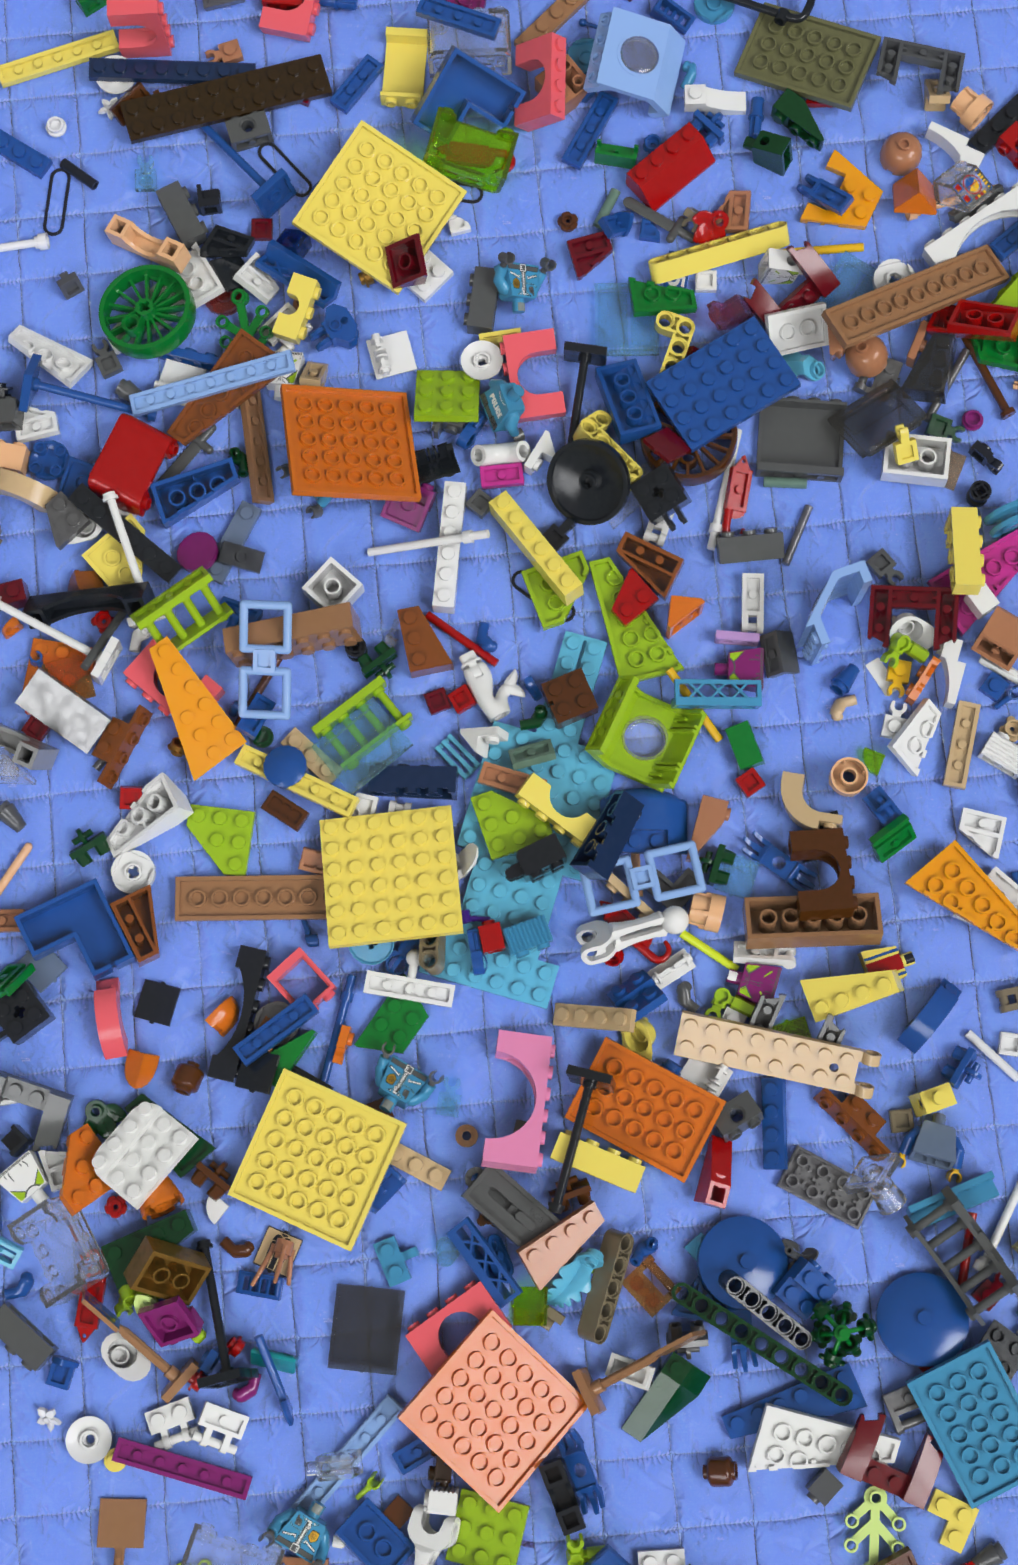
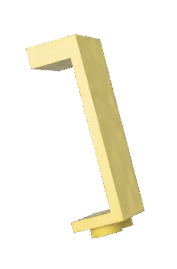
M386 27L387 43L382 91H380L381 105L390 108L403 106L415 109L424 94L428 48L427 29Z

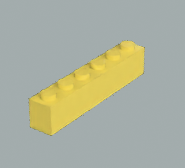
M506 490L488 502L491 515L566 606L584 595L582 582Z

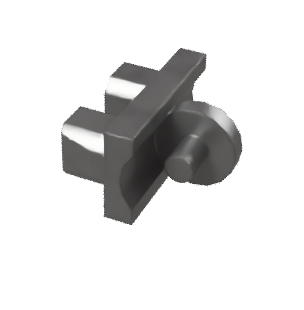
M703 1321L690 1322L691 1331L682 1332L681 1323H669L668 1333H666V1344L668 1345L690 1332L704 1330ZM705 1330L707 1334L677 1349V1353H686L687 1360L691 1359V1352H700V1347L709 1346L707 1330Z

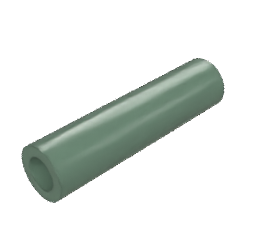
M611 188L593 223L596 228L602 229L598 221L601 217L610 215L620 195L619 190Z
M764 476L763 487L806 489L807 478Z

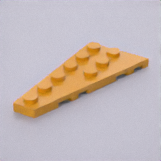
M166 636L151 647L149 651L193 780L195 781L247 741L239 731L235 730L236 726Z
M956 840L904 883L1018 951V910Z

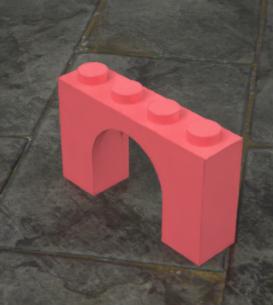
M107 0V17L111 27L134 25L144 27L118 29L119 50L123 57L172 56L171 48H175L174 35H171V25L168 24V17L164 11L163 2L159 0Z
M304 0L300 6L292 10H280L263 6L259 28L264 34L310 43L311 36H314L316 31L315 18L320 13L319 0Z
M550 32L516 45L515 66L529 72L544 67L545 80L541 91L534 99L519 104L518 108L514 107V126L530 132L565 120L566 38Z
M554 328L503 335V342H499L501 355H505L506 363H502L504 376H508L509 383L521 386L517 373L524 361L532 357L556 354ZM524 389V395L521 398L525 411L520 416L519 423L566 415L563 391L533 394Z
M152 639L125 669L123 674L127 678L125 682L133 689L140 688L143 691L141 695L150 703L154 700L160 705L158 709L165 716H168L171 712L166 697L159 692L157 685L158 674L149 651L151 647L157 644ZM208 675L202 678V683L218 702L225 694L224 689Z
M475 1280L471 1281L463 1287L465 1290L460 1296H457L456 1293L445 1300L447 1304L440 1310L435 1307L426 1314L427 1320L421 1324L419 1321H416L407 1328L409 1333L405 1337L431 1375L449 1357L440 1342L439 1330L443 1320L450 1314L467 1312L474 1315L480 1321L489 1309H492L512 1328V1324L481 1281L478 1283Z

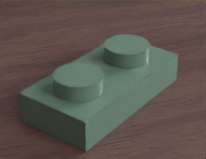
M550 739L508 750L513 770L556 759Z

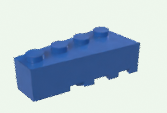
M232 457L154 482L150 487L162 523L168 529L241 483L235 463Z

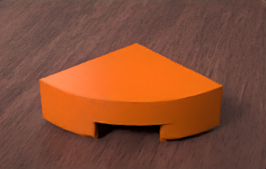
M12 617L4 625L1 632L6 639H9L22 630L24 626L18 619Z

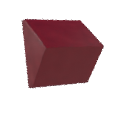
M418 233L385 247L393 289L425 284L428 275Z

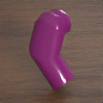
M259 1374V1378L248 1380V1384L244 1387L235 1388L232 1392L233 1399L242 1403L257 1394L262 1374Z

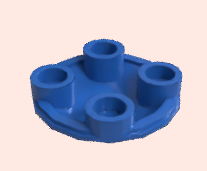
M54 440L36 442L29 456V470L37 478L44 481L61 477L64 474L70 456L67 448Z
M289 745L279 746L271 750L263 764L267 780L281 789H287L289 786L298 783L308 770L303 753L296 747Z

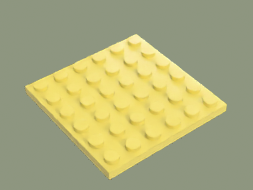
M361 120L293 219L292 225L396 295H399L403 288L393 289L385 247L418 233L423 255L425 256L467 194V191Z
M451 805L351 816L350 819L342 817L319 820L328 945L330 949L464 934Z
M283 1068L227 1195L351 1252L404 1134L407 1123Z

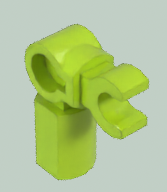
M897 632L891 636L889 650L882 654L880 661L887 663L891 658L888 666L896 668L899 663V656L903 652L919 663H924L930 653L927 649L911 640L909 636Z
M719 988L714 992V997L711 1001L712 1007L708 1008L704 1015L715 1012L717 1017L721 1018V1009H725L726 1005L729 1004V1008L750 1018L756 1004L741 996H732L726 988Z
M128 1284L122 1286L118 1290V1303L114 1306L116 1316L120 1317L123 1311H127L128 1315L133 1313L132 1307L136 1294H143L152 1298L154 1296L132 1290Z
M579 1533L577 1540H571L569 1534L566 1536L567 1564L584 1565L606 1545L589 1546L583 1549V1534Z

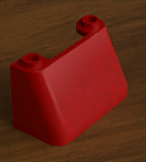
M122 413L90 472L88 486L101 499H103L102 494L115 491L119 497L116 499L118 509L143 517L146 510H149L152 504L148 489L164 458L171 459L177 455L179 444L175 438L134 416Z

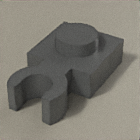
M103 339L104 347L102 349H97L95 344H92V349L99 356L95 358V361L104 379H107L124 370L114 350L109 352V345Z
M883 548L866 561L868 568L879 580L883 576L887 578L886 582L888 585H896L892 581V577H897L900 581L904 578L900 571L893 569L897 563Z

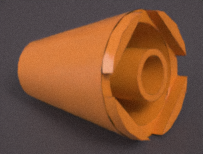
M169 1176L162 1181L140 1207V1214L143 1220H147V1216H151L152 1219L162 1217L174 1211L176 1203L180 1202V1205L184 1203L183 1194Z

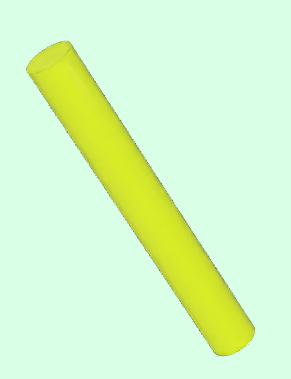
M686 930L680 934V938L727 969L736 971L739 969L740 966L733 963V961Z

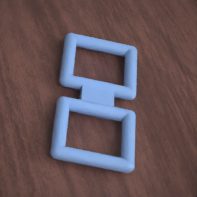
M241 600L239 603V650L242 653H253V666H241L239 668L238 715L240 718L288 720L291 717V669L276 667L277 654H290L292 651V603L289 601ZM248 609L283 610V645L248 644ZM248 675L282 676V711L247 710Z
M690 840L646 850L644 852L646 865L633 868L629 855L620 856L615 866H624L631 896L629 900L596 907L590 879L579 872L589 915L594 917L638 907L641 905L639 891L652 888L654 900L657 902L704 892L706 890V883L695 841ZM688 850L696 885L662 892L654 858Z

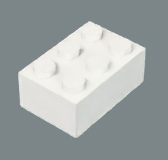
M887 431L884 440L880 481L945 488L949 473L952 438L909 434V438L914 437L916 439L919 460L898 466L895 462L892 444L897 442L898 438L896 432Z

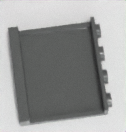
M788 396L760 411L755 477L807 478V480L841 483L844 475L842 464L847 402H842L839 399L823 401L815 397L799 399L797 396Z

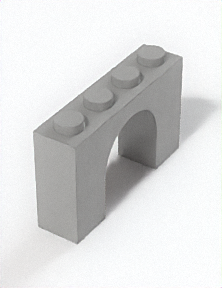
M0 723V749L14 754L12 762L30 770H52L59 749Z

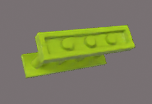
M201 566L130 615V618L140 630L147 628L155 642L158 643L163 639V636L155 626L154 621L165 615L177 633L170 641L180 651L220 622L226 621L234 611L226 602L222 604L218 602L208 586L213 581V578ZM198 590H201L213 609L203 617L190 599V596ZM180 603L184 604L195 621L186 629L182 627L172 611V608Z
M381 675L311 727L318 739L322 736L323 738L326 737L343 758L344 762L340 766L344 772L357 768L360 765V760L399 730L404 731L412 725L411 721L414 720L410 712L403 716L386 695L384 688L387 687V684ZM378 697L397 722L386 729L367 706V701L371 698ZM354 711H361L379 733L371 742L367 741L350 719V714ZM339 723L344 724L362 747L352 756L333 733V727Z

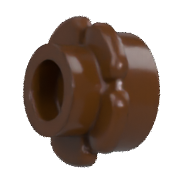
M564 212L557 222L562 231L572 232L578 225V218L575 214Z

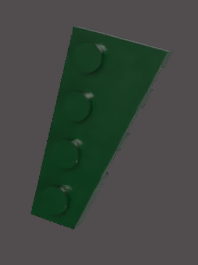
M140 1094L124 1109L129 1114L142 1102L156 1103L146 1095ZM172 1116L198 1138V1141L173 1169L182 1178L199 1161H203L217 1148Z

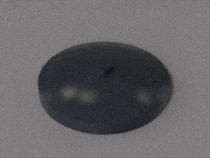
M582 438L564 445L553 456L547 472V487L554 505L565 517H570L579 524L597 525L616 516L625 506L630 493V474L624 459L612 446L601 440Z

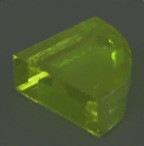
M864 747L862 753L864 764L871 774L878 776L885 755Z

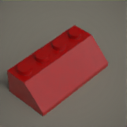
M688 122L626 173V185L647 207L657 211L713 165L715 159L702 134Z

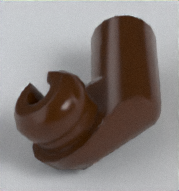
M226 1237L219 1244L233 1258H247L254 1251V1244L250 1241L236 1245L229 1237Z

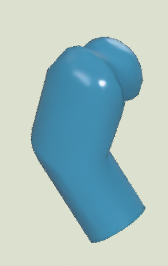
M685 61L682 66L683 72H686L680 85L682 89H684L685 85H692L695 81L697 66L694 62Z

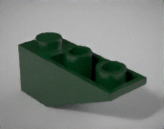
M787 88L772 106L771 117L777 124H782L788 128L791 134L802 138L809 147L821 151L824 138L805 100Z

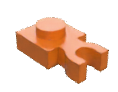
M342 1025L332 1060L333 1063L343 1064L347 1047L352 1046L355 1033H352L353 1028Z

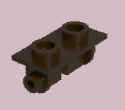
M431 1450V1456H434L433 1466H429L428 1480H431L434 1488L436 1487V1482H439L440 1487H448V1484L451 1483L452 1469L444 1464V1461Z

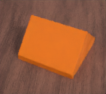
M918 168L893 184V206L895 213L936 215L935 187Z
M671 595L666 637L669 639L698 617L703 611L705 601L702 598Z

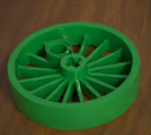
M142 265L125 271L110 283L99 305L100 325L109 342L124 355L136 359L157 358L173 351L188 337L196 319V304L187 283L178 273L160 265ZM145 280V298H142L135 284ZM150 280L157 282L152 297L150 294ZM132 286L139 301H134L123 292ZM163 286L166 287V289H165V290L162 292V294L160 295V292H161V290H162V287H163ZM121 297L134 307L115 304V302ZM180 300L185 302V304L171 306ZM112 310L128 313L110 317ZM183 312L182 317L170 315L171 313ZM163 320L177 322L178 324L173 328ZM121 322L120 326L112 330L110 329V324ZM156 322L170 332L163 337ZM152 324L160 337L159 340L154 342L152 340ZM147 329V343L141 344ZM126 332L121 340L116 338L119 334ZM131 338H135L134 344L128 343Z

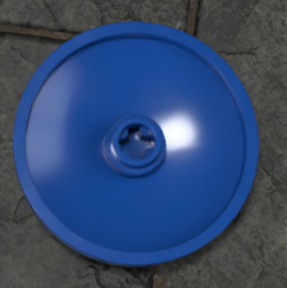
M734 1216L724 1219L712 1226L700 1242L697 1252V1270L701 1283L708 1294L720 1304L732 1309L748 1310L719 1285L718 1279L720 1274L727 1269L733 1270L769 1300H772L776 1297L772 1290L788 1272V1258L785 1253V1246L779 1235L768 1224L757 1218ZM735 1279L730 1281L729 1287L734 1285ZM752 1292L746 1296L745 1300L751 1298Z
M925 1272L906 1274L894 1280L880 1296L875 1314L877 1332L885 1348L898 1360L915 1367H933L954 1357L964 1345L969 1331V1316L965 1312L967 1306L953 1285L942 1277Z

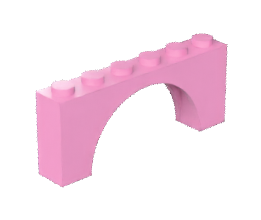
M499 1030L495 1058L513 1064L524 1073L533 1089L534 1110L525 1125L516 1132L500 1138H485L481 1167L536 1174L537 1168L542 1167L543 1153H539L540 1145H544L546 1131H542V1124L547 1123L548 1109H544L545 1101H549L551 1088L547 1087L548 1079L552 1080L553 1066H549L550 1058H554L556 1045H552L553 1037Z

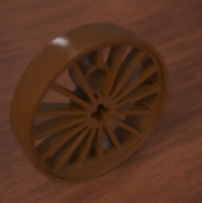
M657 401L654 402L657 414L661 412L668 419ZM661 422L663 429L668 427L676 435L680 436L674 426ZM737 426L730 430L731 433H724L716 438L730 439L731 444L729 448L713 442L705 445L725 453L726 455L721 461H718L704 446L699 449L715 464L711 469L705 470L697 450L693 453H688L694 457L690 462L684 461V456L674 461L672 465L674 471L678 463L682 469L686 470V474L675 473L683 486H696L707 483L717 478L727 469L737 448ZM647 435L640 439V444L645 461L653 471L661 466L664 460L662 458L658 460L653 458L651 455L653 451L643 443V439L650 436ZM698 464L701 473L689 474V470L694 469Z

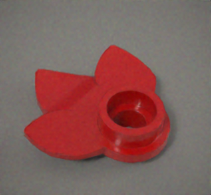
M702 210L692 217L694 223L698 225L693 235V242L702 244L726 237L725 228L729 223V217L725 211L715 210L710 212ZM721 218L722 222L716 224V220Z

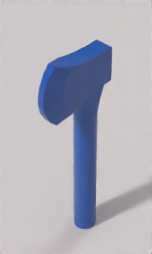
M263 1334L257 1335L254 1339L280 1401L281 1411L288 1425L292 1426L294 1422L292 1405L288 1395H286Z

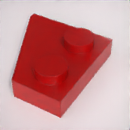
M631 568L611 612L626 627L658 602L659 598L637 572Z

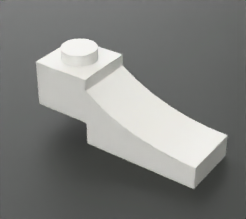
M705 84L685 85L684 112H695L698 109L700 112H704L705 116L708 112L714 115L718 112H721L723 115H746V92L717 90L706 87Z
M931 121L925 138L942 148L957 165L955 169L959 170L961 174L975 176L976 173L974 171L976 168L979 169L985 154L967 146L970 138Z
M959 639L956 640V643L950 640L939 645L940 650L935 652V654H938V659L941 660L945 675L943 707L952 709L956 703L966 663L958 661L963 640Z

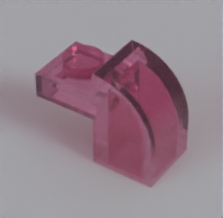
M736 294L724 303L712 301L707 304L709 318L715 324L718 331L735 327L754 316L743 300L744 296Z

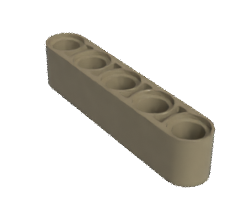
M446 936L436 937V941L429 945V942L435 937L419 939L420 966L431 975H439L445 967ZM435 959V963L428 967L429 962Z
M610 1228L603 1237L600 1252L604 1255V1264L602 1267L594 1269L591 1279V1291L587 1293L578 1325V1335L582 1339L602 1344L608 1337L634 1244V1238L629 1233Z

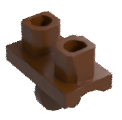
M199 1161L195 1166L196 1171L190 1181L198 1188H201L208 1179L214 1185L206 1194L216 1202L224 1194L227 1195L231 1187L219 1177L221 1175L227 1180L231 1176L225 1170L228 1163L224 1161L221 1165H218L213 1161L209 1165L215 1170V1172H212Z
M576 1175L569 1177L562 1202L565 1210L562 1213L571 1209L568 1199L577 1196L580 1205H584L591 1200L590 1191L592 1190L587 1177L578 1180ZM556 1189L548 1191L552 1202Z

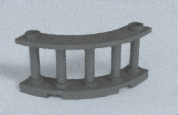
M946 1186L941 1190L946 1198L943 1200V1204L915 1224L906 1214L903 1217L908 1224L905 1229L913 1239L915 1237L919 1239L968 1307L965 1309V1312L972 1321L977 1320L983 1327L986 1323L980 1313L1009 1293L1010 1295L1015 1293L1018 1297V1279L1010 1271L1004 1259L974 1218L964 1208L959 1198L949 1186ZM955 1210L959 1216L957 1222L927 1241L921 1230L948 1211L952 1212ZM968 1228L975 1237L972 1240L973 1243L946 1262H943L934 1249L960 1230ZM978 1250L980 1252L985 1250L991 1259L988 1262L989 1265L959 1285L950 1270ZM1000 1272L1006 1280L1003 1282V1286L974 1306L966 1292L993 1273L997 1274Z

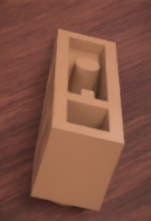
M706 795L702 796L691 838L696 843L698 853L721 828L724 820H729L731 808H727L729 801ZM688 851L686 862L690 863L691 859Z

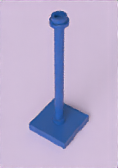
M210 125L201 127L260 186L251 195V198L263 218L272 217L297 194L288 174L282 168L266 181Z
M33 353L24 372L19 411L27 412L36 391L42 390L132 414L130 404L42 382L38 378L42 355ZM157 411L142 415V417H146L147 422H155Z

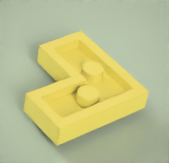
M934 1488L926 1510L947 1520L938 1543L961 1554L979 1509L976 1507L972 1509L968 1503Z

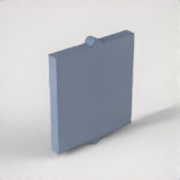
M27 950L26 954L17 962L25 963L26 966L29 963H33L36 971L28 980L40 993L52 982H57V978L68 968L55 953L35 961L30 951Z

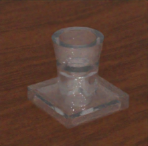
M897 1152L861 1157L844 1184L843 1189L847 1194L870 1192L881 1215L895 1213L907 1201L906 1194L890 1178L900 1163L901 1157Z

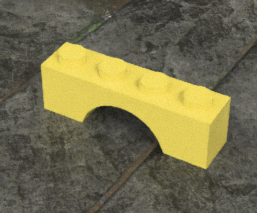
M533 772L514 795L518 799V804L526 809L531 808L536 812L535 816L539 820L551 823L553 825L552 829L562 836L564 834L571 838L570 842L575 847L580 848L595 824L596 819L588 813L575 818L559 814L553 808L550 801L551 785Z

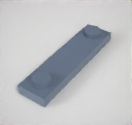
M242 500L218 544L219 553L223 540L244 546L262 513V509ZM216 560L207 571L213 578V581L223 585L232 566L219 563Z

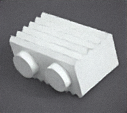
M993 732L977 757L1013 779L1018 778V743L1011 742L1009 740L1010 737L1003 732Z
M438 1484L435 1488L431 1486V1489H426L423 1506L428 1507L427 1513L456 1516L459 1487L454 1488V1486L450 1487L449 1485L448 1487H440Z

